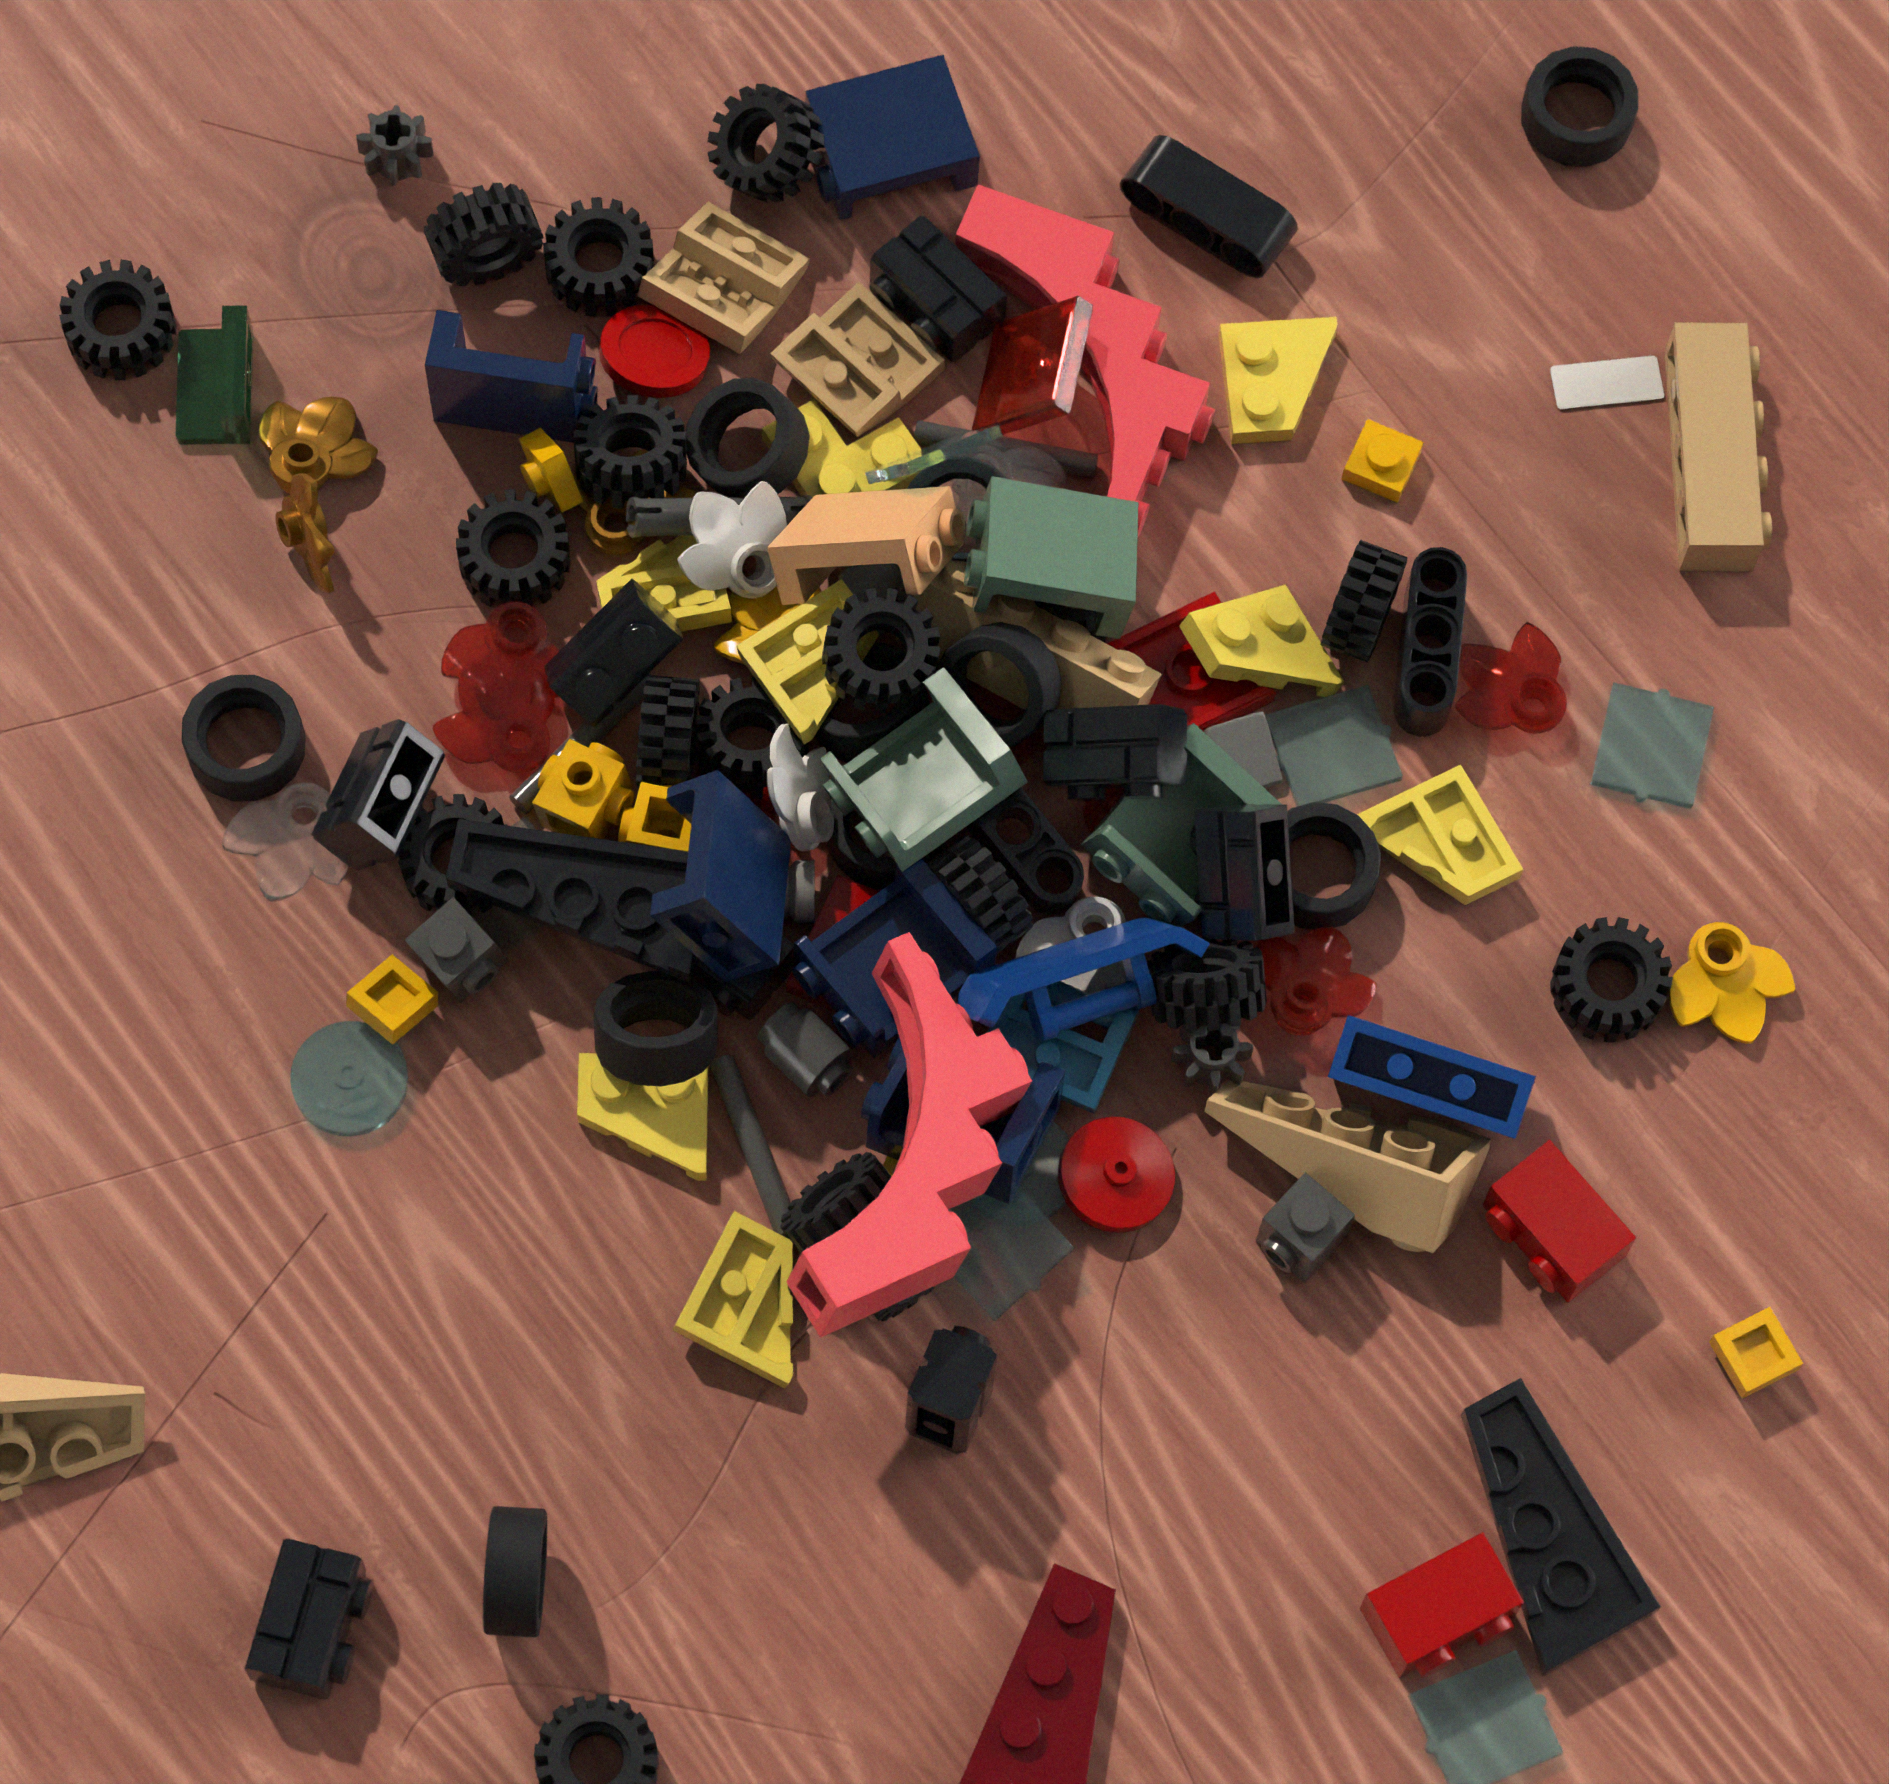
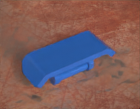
M1141 917L976 971L965 980L958 994V1004L966 1010L971 1020L988 1027H993L1002 1014L1009 998L1024 993L1033 1030L1039 1041L1043 1042L1058 1037L1060 1031L1135 1006L1138 1009H1142L1156 1004V991L1144 953L1170 945L1187 954L1201 958L1210 943L1184 928ZM1119 961L1123 962L1126 973L1125 983L1053 1007L1051 1006L1046 988L1047 985Z

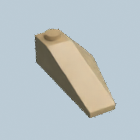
M1229 1080L1207 1099L1204 1111L1299 1179L1306 1172L1352 1211L1357 1222L1373 1233L1392 1239V1242L1399 1248L1412 1252L1428 1251L1434 1253L1455 1230L1491 1143L1490 1138L1432 1118L1409 1114L1407 1125L1372 1119L1370 1117L1371 1106L1350 1102L1349 1108H1331L1326 1110L1316 1108L1314 1099L1308 1094L1245 1081L1238 1085Z
M0 1373L1 1502L22 1495V1487L60 1475L68 1479L144 1452V1387Z

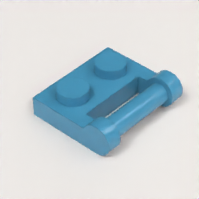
M1061 981L1046 986L1051 1005L1053 1006L1090 994ZM1025 994L1009 998L997 1023L993 1027H989L987 1033L999 1028L1010 1047L1017 1049L1023 1056L1028 1068V1075L1031 1079L1041 1061L1065 1070L1062 1100L1094 1114L1122 1050L1135 1026L1140 1009L1135 1006L1091 1021L1108 1029L1103 1043L1070 1029L1060 1031L1058 1037L1041 1042L1033 1030L1028 1011L1022 1009L1026 1000Z

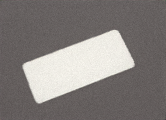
M1656 356L1556 365L1550 368L1556 404L1559 409L1664 398V389Z

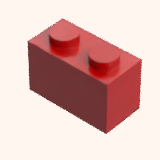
M1550 1139L1492 1184L1482 1205L1487 1210L1485 1217L1495 1234L1508 1244L1514 1241L1530 1259L1528 1267L1537 1282L1550 1293H1554L1557 1290L1567 1303L1624 1259L1636 1240L1635 1235Z
M1484 1532L1368 1592L1359 1609L1399 1679L1415 1670L1418 1671L1421 1678H1425L1454 1662L1457 1658L1452 1650L1475 1639L1479 1647H1483L1512 1631L1515 1626L1511 1619L1516 1616L1524 1601Z

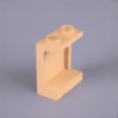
M951 486L815 495L767 547L782 605L805 603L836 567L895 563L900 567L906 594L921 595L962 547L966 531L965 520L961 510L955 507Z

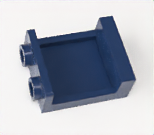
M944 55L805 91V102L813 108L811 113L819 116L822 123L820 127L814 130L824 134V145L814 146V150L823 155L820 162L821 166L815 168L818 189L824 203L834 202L840 220L852 217V204L857 200L950 176L955 192L977 186L980 155Z
M437 310L425 360L433 421L527 435L541 428L552 440L574 443V430H577V421L581 415L589 418V408L598 401V386H593L596 359L586 356L585 335L571 334L567 357L563 363L466 349L462 315L460 313Z
M718 770L669 787L667 789L666 801L691 823L685 884L652 894L650 916L725 982L779 965L791 840L788 834Z
M922 858L903 872L896 865L895 880L812 942L805 935L794 942V964L796 966L792 968V972L799 985L812 999H816L821 995L836 1013L832 1016V1020L843 1038L853 1047L862 1044L873 1058H876L896 1043L899 1038L893 1014L872 975V971L889 940L910 932L921 951L928 953L934 960L939 971L940 980L952 999L958 996L965 980L970 974L995 965L997 950L995 943Z
M900 1038L896 1041L889 1058V1075L883 1084L878 1082L872 1084L861 1110V1118L868 1120L866 1148L899 1160L903 1150L909 1110L907 1065ZM1041 1061L1032 1078V1083L1020 1100L1014 1113L980 1127L985 1129L994 1139L998 1149V1157L1002 1162L984 1195L1010 1204L1060 1110L1065 1070Z

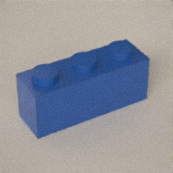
M1351 1015L1347 1016L1328 1074L1329 1078L1514 1139L1517 1138L1537 1077Z

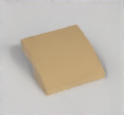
M707 202L677 231L673 249L642 277L637 296L741 354L764 329L788 298L807 270L810 259L714 204Z
M860 282L854 285L820 318L815 313H812L770 353L771 358L856 437L869 431L903 407L946 369L945 360Z

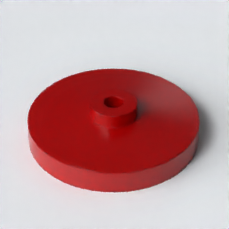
M650 304L632 306L612 316L602 330L599 344L600 362L608 376L624 389L652 398L674 397L693 389L703 379L710 357V346L705 334Z
M1103 1117L1086 1123L1069 1139L1060 1155L1058 1183L1066 1204L1082 1221L1102 1231L1126 1233L1147 1226L1164 1210L1174 1190L1175 1168L1165 1143L1150 1128L1129 1118Z

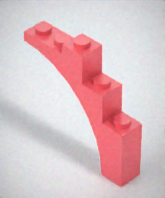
M977 184L957 230L955 246L992 281L998 283L1032 307L1067 343L1088 376L1105 419L1111 459L1110 486L1107 497L1138 502L1139 537L1150 504L1142 502L1148 485L1160 486L1170 456L1185 461L1192 442L1196 441L1203 444L1215 413L1214 408L1206 406L1210 382L1157 364L1167 338V333L1159 331L1162 307L1110 289L1120 261L1119 258L1111 256L1114 232Z
M910 932L887 942L872 971V975L893 1014L906 1059L909 1110L903 1150L891 1179L880 1195L843 1229L804 1250L786 1281L820 1338L955 1276L971 1246L961 1219L954 1212L948 1210L983 1195L1002 1165L994 1139L985 1129L980 1127L1014 1113L1017 1105L1032 1083L1023 1056L1017 1049L1010 1047L999 1028L978 1037L975 1035L968 1013L961 1005L955 1004L940 980L939 971L934 960L928 953L921 951Z

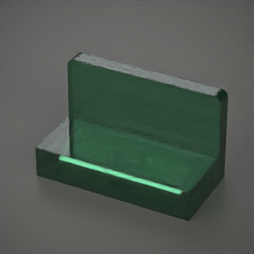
M247 305L222 306V329H183L179 332L175 435L177 442L181 445L251 444L254 334Z

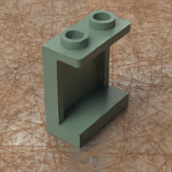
M991 476L983 500L973 499L967 520V536L976 538V548L971 549L968 554L964 573V586L973 588L972 610L986 613L992 596L996 594L1096 611L1095 635L1120 639L1136 603L1138 502Z
M944 667L923 681L934 701L844 766L838 762L831 751L820 758L832 778L822 786L844 816L855 810L862 819V822L855 826V829L873 855L879 858L887 852L902 872L1028 782L1010 748Z
M1194 723L1187 726V744L1184 745V750L1187 752V782L1184 783V786L1163 787V798L1127 799L1124 798L1123 794L1081 844L1093 856L1092 863L1102 875L1113 882H1122L1140 899L1139 906L1150 919L1177 927H1182L1194 921L1202 911L1201 907L1194 901L1195 894L1199 888L1197 856L1193 853L1190 844L1191 831L1195 825L1194 810L1229 804H1281Z

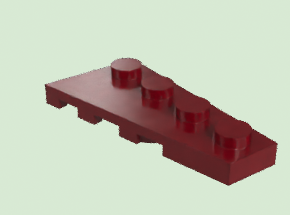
M1054 1563L959 1784L1087 1783L1116 1589Z

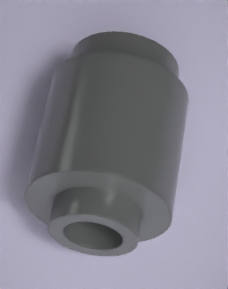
M789 1002L767 1020L758 1034V1040L765 1046L764 1055L807 1097L815 1096L820 1092L825 1096H830L848 1080L853 1072V1068L848 1064L853 1056V1050L810 1008L801 1010L794 1002Z

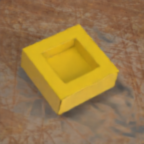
M1367 419L1345 465L1341 480L1398 503L1421 454L1424 442Z
M541 428L519 438L527 458V462L521 464L520 469L531 492L536 493L537 498L545 495L561 513L582 503L581 494L564 451Z
M392 954L346 992V1007L393 1045L438 1007L439 992Z
M1771 1307L1714 1334L1709 1341L1742 1399L1798 1371L1803 1365L1801 1358Z

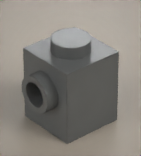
M454 897L405 939L419 958L460 1003L470 995L477 994L485 989L497 977L500 968L509 961L495 942Z
M1305 1172L1262 1218L1256 1242L1261 1245L1263 1253L1274 1265L1285 1272H1292L1303 1283H1306L1348 1237L1355 1214Z

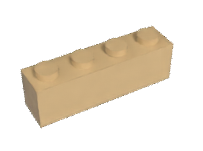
M1674 323L1665 348V366L1679 571L1752 572L1762 549H1769L1772 538L1770 512H1761L1760 493H1765L1767 488V459L1765 456H1757L1756 438H1760L1763 432L1764 410L1762 401H1753L1752 383H1757L1759 377V349L1757 346H1749L1748 323Z
M951 559L921 595H913L914 598L918 599L916 610L922 612L927 608L933 616L931 627L938 626L940 634L938 663L945 650L978 626L1004 622L1023 626L1041 638L1055 657L1062 680L1060 702L1056 709L1149 705L1162 675L1158 671L1146 666L1144 661L1136 654L1113 648L1091 636L1084 626L1074 621L1062 620L1036 606L1033 600L996 594L992 596L986 613L973 611V588L964 586L966 562ZM990 651L978 653L970 660L967 666V679L1026 710L1029 699L1028 688L1024 676L1012 661L1000 653Z

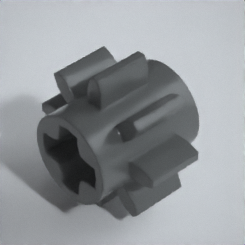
M395 105L391 111L383 112L378 116L370 113L368 115L370 133L356 135L358 152L366 155L364 158L366 174L371 176L379 172L382 176L389 179L391 186H396L398 180L409 178L412 175L417 178L422 177L420 158L434 156L432 138L424 136L426 133L424 117L419 115L411 119L407 114L401 112L399 105Z
M1227 1023L1220 1024V1030L1209 1031L1208 1026H1200L1198 1031H1186V1025L1183 1024L1181 1026L1179 1034L1188 1045L1173 1047L1171 1062L1177 1064L1186 1063L1187 1071L1183 1082L1185 1087L1197 1082L1208 1086L1212 1096L1218 1091L1219 1084H1222L1227 1079L1238 1085L1243 1082L1245 1071L1236 1061L1251 1059L1254 1048L1251 1043H1239L1238 1032L1240 1025L1230 1027ZM1203 1046H1215V1052L1217 1056H1221V1060H1209L1208 1051L1204 1050Z

